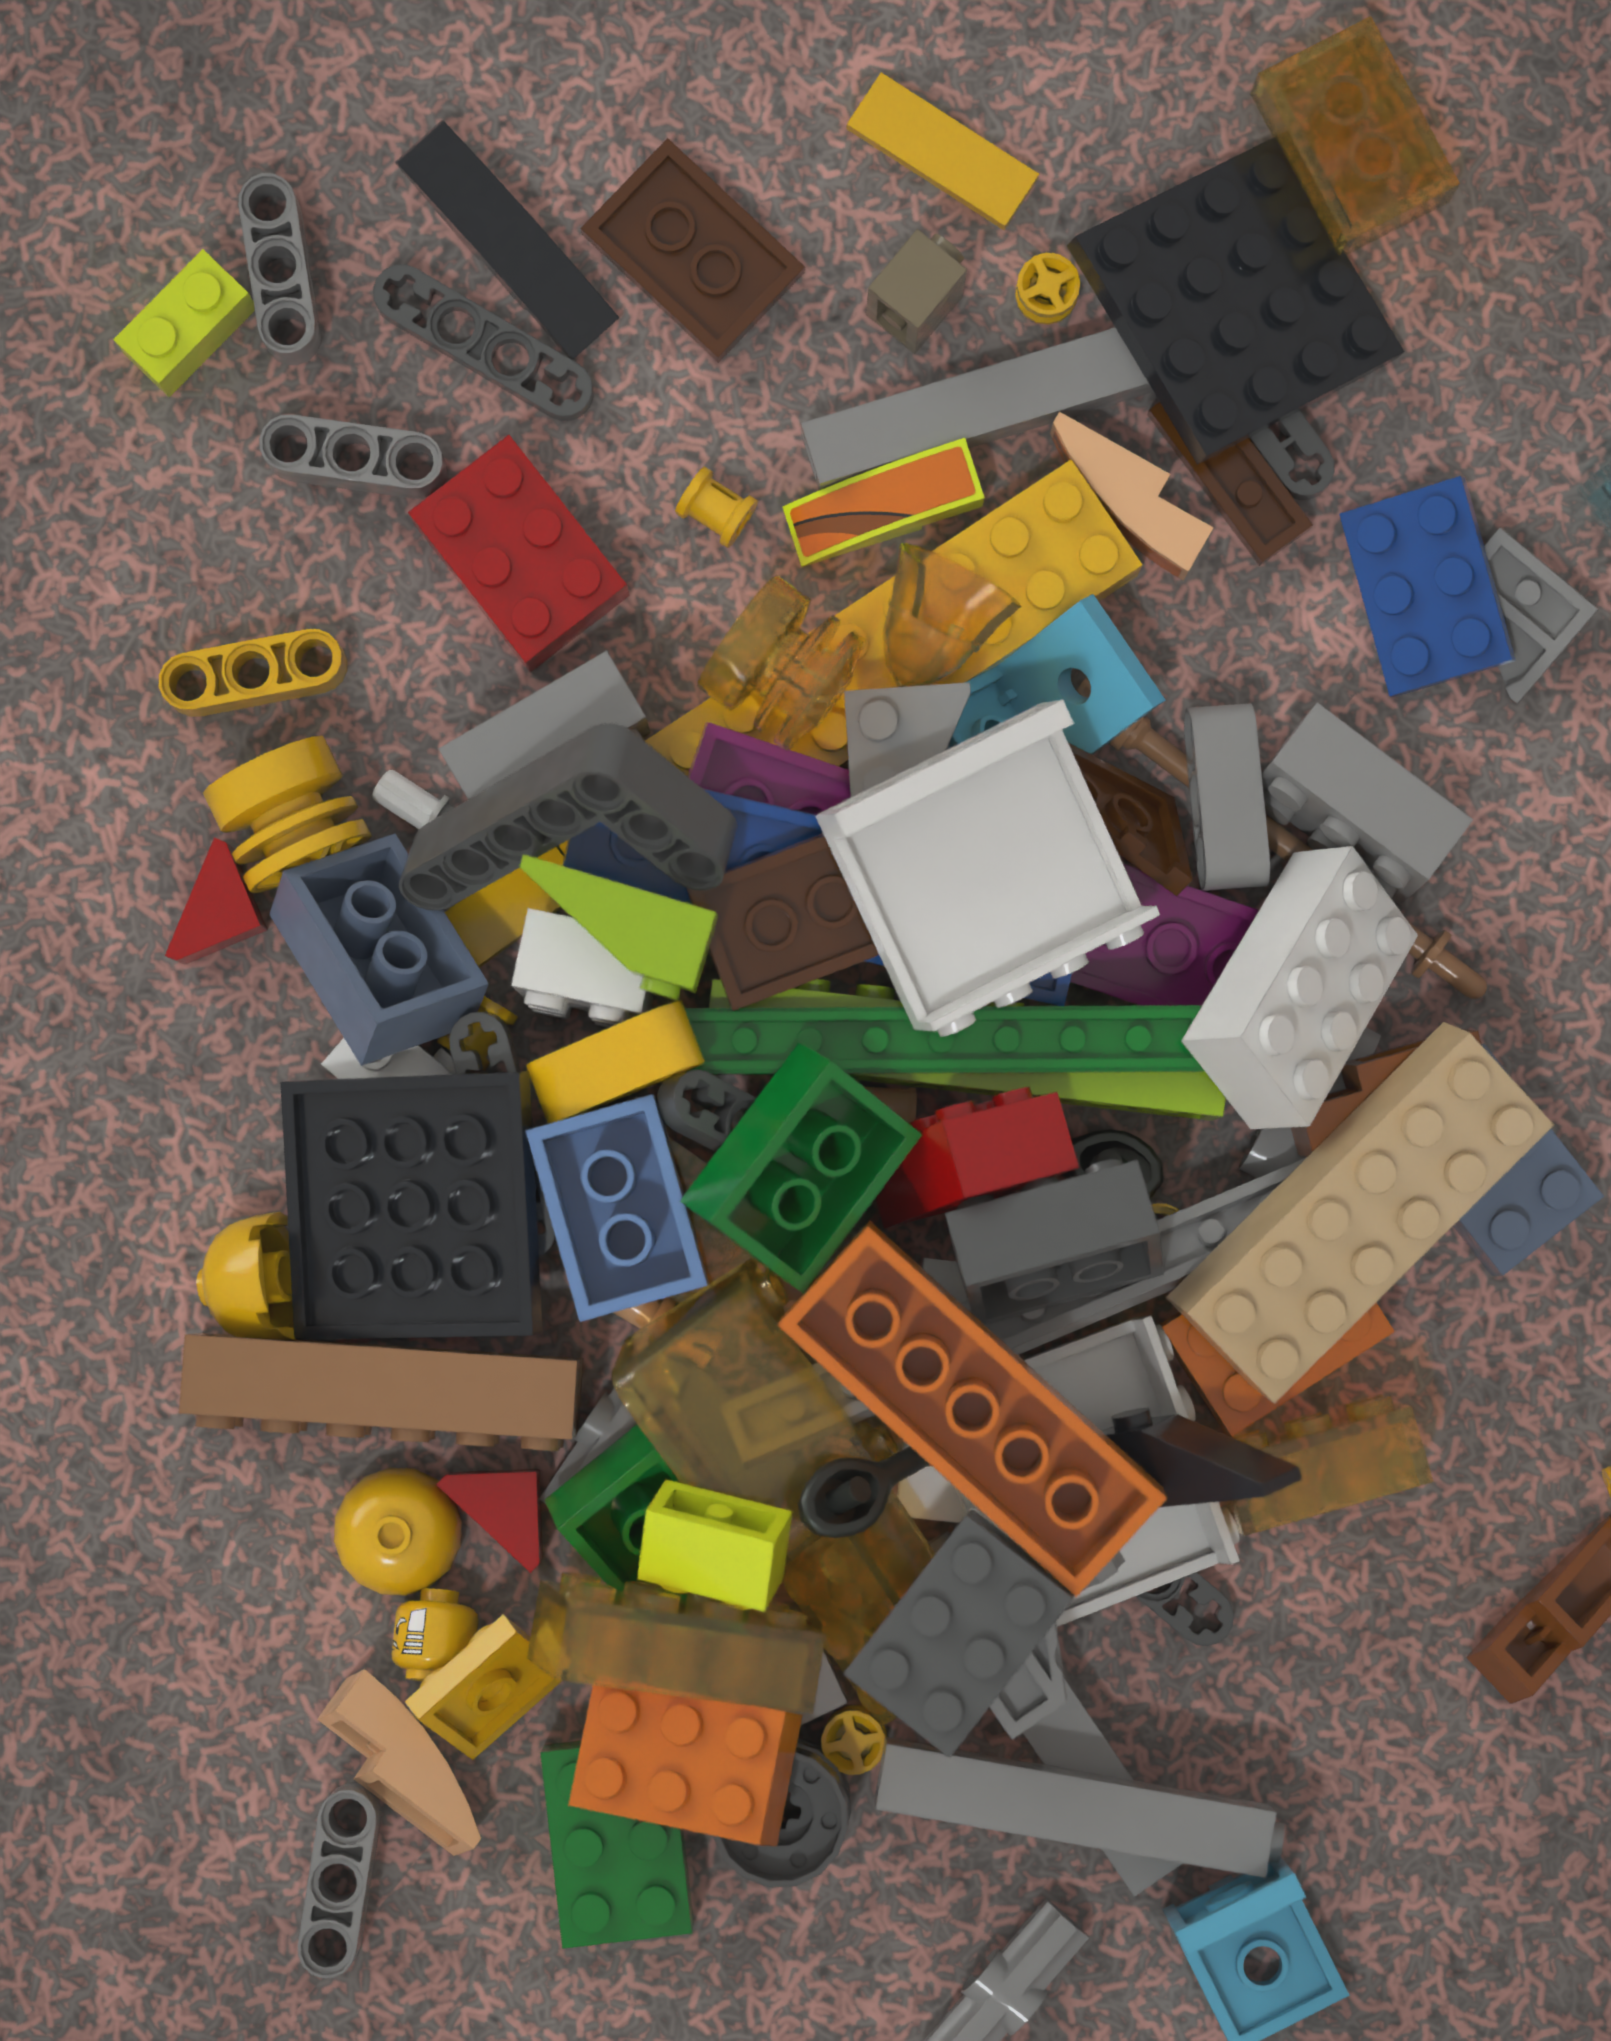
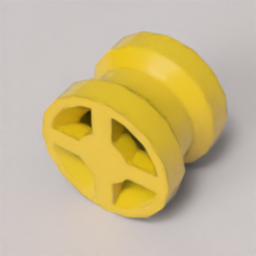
M1046 252L1033 256L1025 262L1018 275L1015 292L1018 308L1026 318L1038 324L1050 325L1061 322L1071 314L1077 303L1080 289L1078 271L1069 259L1060 254ZM1040 295L1044 298H1049L1052 304H1050L1049 300H1043L1040 297L1035 299V297Z
M847 1705L836 1710L828 1719L821 1737L823 1754L838 1768L839 1772L847 1775H861L872 1770L882 1758L884 1740L887 1737V1729L882 1718L873 1709L863 1705Z

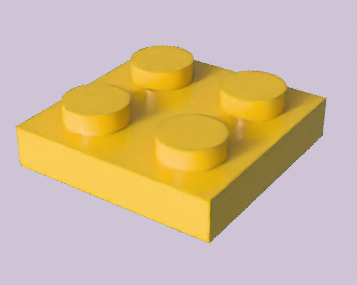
M503 1614L493 1624L486 1625L478 1630L471 1638L469 1645L449 1663L427 1675L422 1681L420 1688L405 1703L420 1722L474 1760L569 1674L553 1654Z

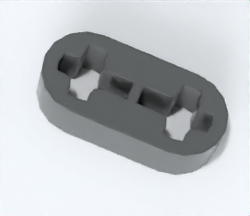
M1301 411L1277 423L1279 429L1286 437V440L1280 443L1269 428L1249 437L1293 498L1310 500L1321 495L1331 483L1335 472L1332 455ZM1292 446L1304 461H1308L1313 457L1319 461L1320 466L1315 472V478L1318 483L1311 485L1305 478L1295 483L1291 479L1289 474L1294 469L1295 463L1286 451L1289 447Z

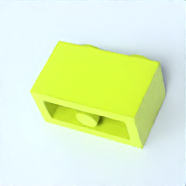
M202 249L113 340L124 355L159 389L170 397L255 311L254 302L249 293Z
M666 1479L646 1510L638 1579L659 1584L663 1589L670 1592H690L721 1600L726 1605L735 1609H756L765 1612L783 1580L793 1511Z

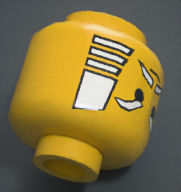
M422 1588L420 1601H406L397 1608L392 1660L400 1668L406 1669L405 1679L422 1682L432 1671L444 1667L466 1648L473 1635L478 1631V1615L471 1607L458 1604L459 1592Z

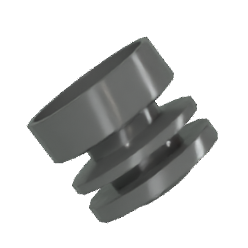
M799 1736L788 1792L791 1793V1804L800 1806L801 1810H791L788 1820H782L777 1846L756 1845L713 1836L724 1861L743 1878L766 1887H794L821 1875L839 1855L848 1830L851 1815L850 1785L844 1773L839 1772L838 1768L823 1754L820 1744Z

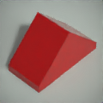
M214 837L165 954L166 957L185 965L267 931L253 893L249 891L243 878L245 875L241 865L235 862L232 855L234 848L228 843Z
M540 1469L449 1472L436 1484L530 1573L543 1560L541 1500H539L541 1496Z

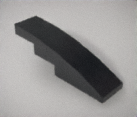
M441 120L395 161V164L478 260H481L510 295L523 309L533 316L568 358L572 360L576 358L619 319V316L571 260L444 120Z

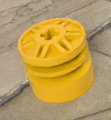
M322 735L301 739L258 756L221 776L203 792L211 812L223 833L242 831L252 828L254 832L252 836L243 841L232 853L235 862L239 865L264 859L249 869L243 876L249 891L252 893L278 887L284 870L365 844L372 837L363 819L337 825L352 815L358 808L352 796L323 801L321 797L323 793L331 789L343 777L334 755Z

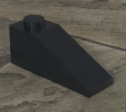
M1149 1408L1132 1409L1113 1415L1111 1417L1113 1426L1102 1431L1164 1488L1167 1499L1160 1507L1267 1497L1302 1480L1299 1466L1178 1414L1151 1417Z

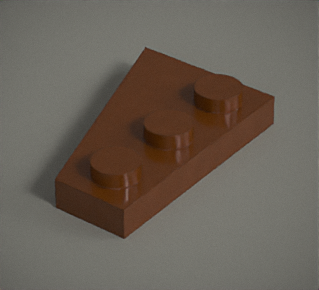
M1068 743L1118 854L1172 894L1178 896L1193 879L1174 797Z

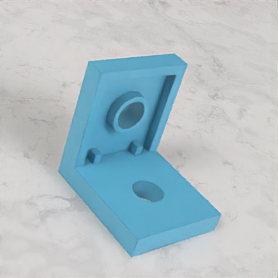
M1092 594L1072 606L998 666L965 682H970L971 695L951 738L949 748L1040 703L1064 700L1074 723L1062 729L1067 742L1093 755L1166 701V699L1097 598ZM1072 668L1079 669L1087 676L1091 686L1089 698L1080 695L1073 687L1071 682Z
M1280 1857L1278 1863L1268 1862L1266 1878L1241 1874L1233 1878L1232 1875H1229L1209 1885V1891L1177 1907L1173 1903L1162 1909L1227 2041H1261L1350 1996L1302 1901L1306 1895L1295 1873L1282 1857ZM1265 1946L1275 1950L1279 1956V1968L1272 1978L1266 1981H1254L1245 1975L1243 1968L1244 1959L1252 1949Z

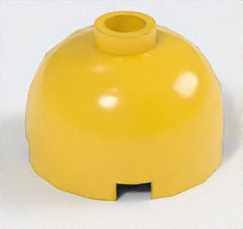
M281 1212L255 1215L228 1225L215 1236L204 1257L203 1267L199 1270L196 1281L199 1299L204 1306L209 1308L211 1315L219 1325L231 1335L246 1338L280 1339L284 1341L295 1340L289 1232L285 1228V1226H288V1216Z
M387 1468L365 1476L345 1494L335 1515L334 1544L342 1566L358 1584L381 1595L407 1596L421 1591L422 1588H430L450 1570L461 1548L462 1521L456 1503L436 1485L439 1482L438 1479L415 1468Z

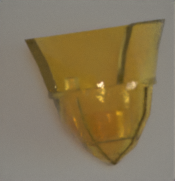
M901 543L899 545L897 571L891 597L887 603L889 608L882 632L885 664L896 686L934 685L960 669L974 652L981 650L983 644L999 626L1022 606L1005 590L972 570L920 546Z

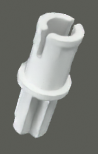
M389 770L384 773L372 793L374 801L417 829L454 808L448 804L450 798L446 795L439 800L395 770Z

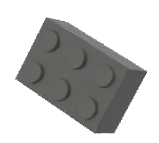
M1117 1159L1105 1160L1088 1167L1084 1172L1085 1175L1060 1182L1055 1177L1037 1179L1024 1185L1020 1193L995 1199L992 1195L972 1197L957 1206V1210L945 1213L956 1262L971 1313L986 1325L1164 1275L1160 1231L1138 1160L1124 1164L1121 1160Z
M971 1509L843 1674L950 1758L1067 1608L1074 1595L1021 1546L974 1509Z

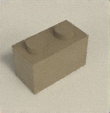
M916 229L868 287L866 315L912 353L916 354L963 297L967 269L960 263L964 260V256L944 237L934 234L929 239L920 230Z

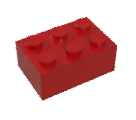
M507 435L408 512L416 528L530 673L630 596L625 581L510 435Z
M1030 1086L996 1095L992 1097L993 1100L977 1105H974L973 1101L963 1102L935 1111L936 1115L910 1122L909 1124L923 1135L875 1197L884 1229L955 1211L960 1203L972 1197L992 1195L995 1199L1020 1191L1024 1185L1034 1180L1057 1177L1078 1169V1161L1058 1092L1033 1098Z

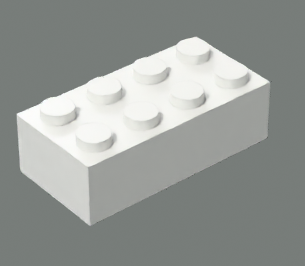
M1353 846L1293 853L1182 1039L1186 1048L1250 1129L1309 1127L1418 937V934Z

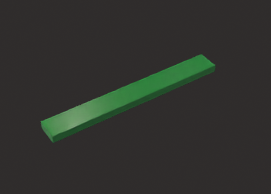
M1203 1005L981 1007L973 1011L976 1018L973 1024L943 1037L939 1035L938 1030H914L904 1007L739 1008L734 1011L731 1008H684L705 1061L704 1064L688 1071L701 1070L712 1075H773L778 1071L796 1045L801 1043L831 1060L847 1074L1204 1072V1069L1182 1042Z

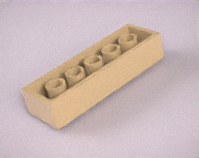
M1443 1022L1166 1298L1251 1387L1275 1404L1554 1124L1470 1032Z

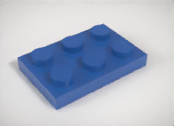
M1458 476L1339 514L1390 697L1407 694L1516 661L1464 477Z

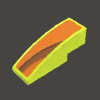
M962 438L851 477L782 506L801 567L909 534L921 530L924 525L983 507L985 497L966 439Z

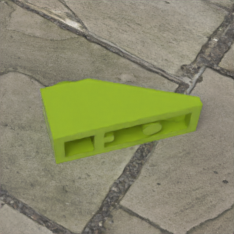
M523 854L520 868L632 974L643 977L639 989L674 1000H678L681 989L696 993L719 917L716 912Z

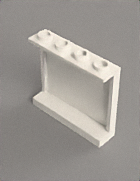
M1064 700L1040 703L815 815L914 1030H938L941 1037L958 1032L976 1021L973 1011L993 1001L996 1007H1003L1026 997L1033 991L1029 982L1049 972L1053 978H1059L1082 968L1089 962L1085 955L1087 952L1105 943L1110 950L1138 939L1144 934L1141 925L1160 915L1157 906L1141 905L1062 729L1074 723Z
M1152 1316L1133 1317L1023 1359L1101 1431L1113 1426L1111 1419L1113 1415L1138 1408H1149L1151 1417L1178 1414L1195 1421L1196 1416L1192 1400L1182 1385H1176L1168 1363L1174 1358L1170 1339L1160 1324H1154ZM956 1488L965 1516L971 1509H974L1007 1535ZM1219 1502L1159 1507L1120 1549L1125 1562L1118 1568V1572L1101 1584L1091 1586L1082 1591L1077 1597L1074 1596L1073 1600L1056 1620L1057 1627L1218 1563L1231 1565L1239 1562L1240 1560L1234 1547L1235 1544L1239 1543V1532L1229 1510L1226 1507L1220 1508Z

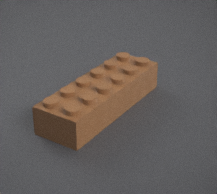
M213 1333L186 1334L184 1337L179 1413L195 1414V1426L203 1428L235 1429V1427H243L244 1418L261 1419L260 1431L300 1433V1431H307L308 1422L326 1423L325 1435L365 1438V1435H371L372 1426L391 1428V1440L430 1442V1440L435 1439L436 1431L456 1432V1444L495 1446V1444H499L500 1435L521 1436L522 1449L560 1451V1448H563L564 1439L572 1440L579 1431L584 1358L318 1340L284 1341L280 1339L246 1338Z

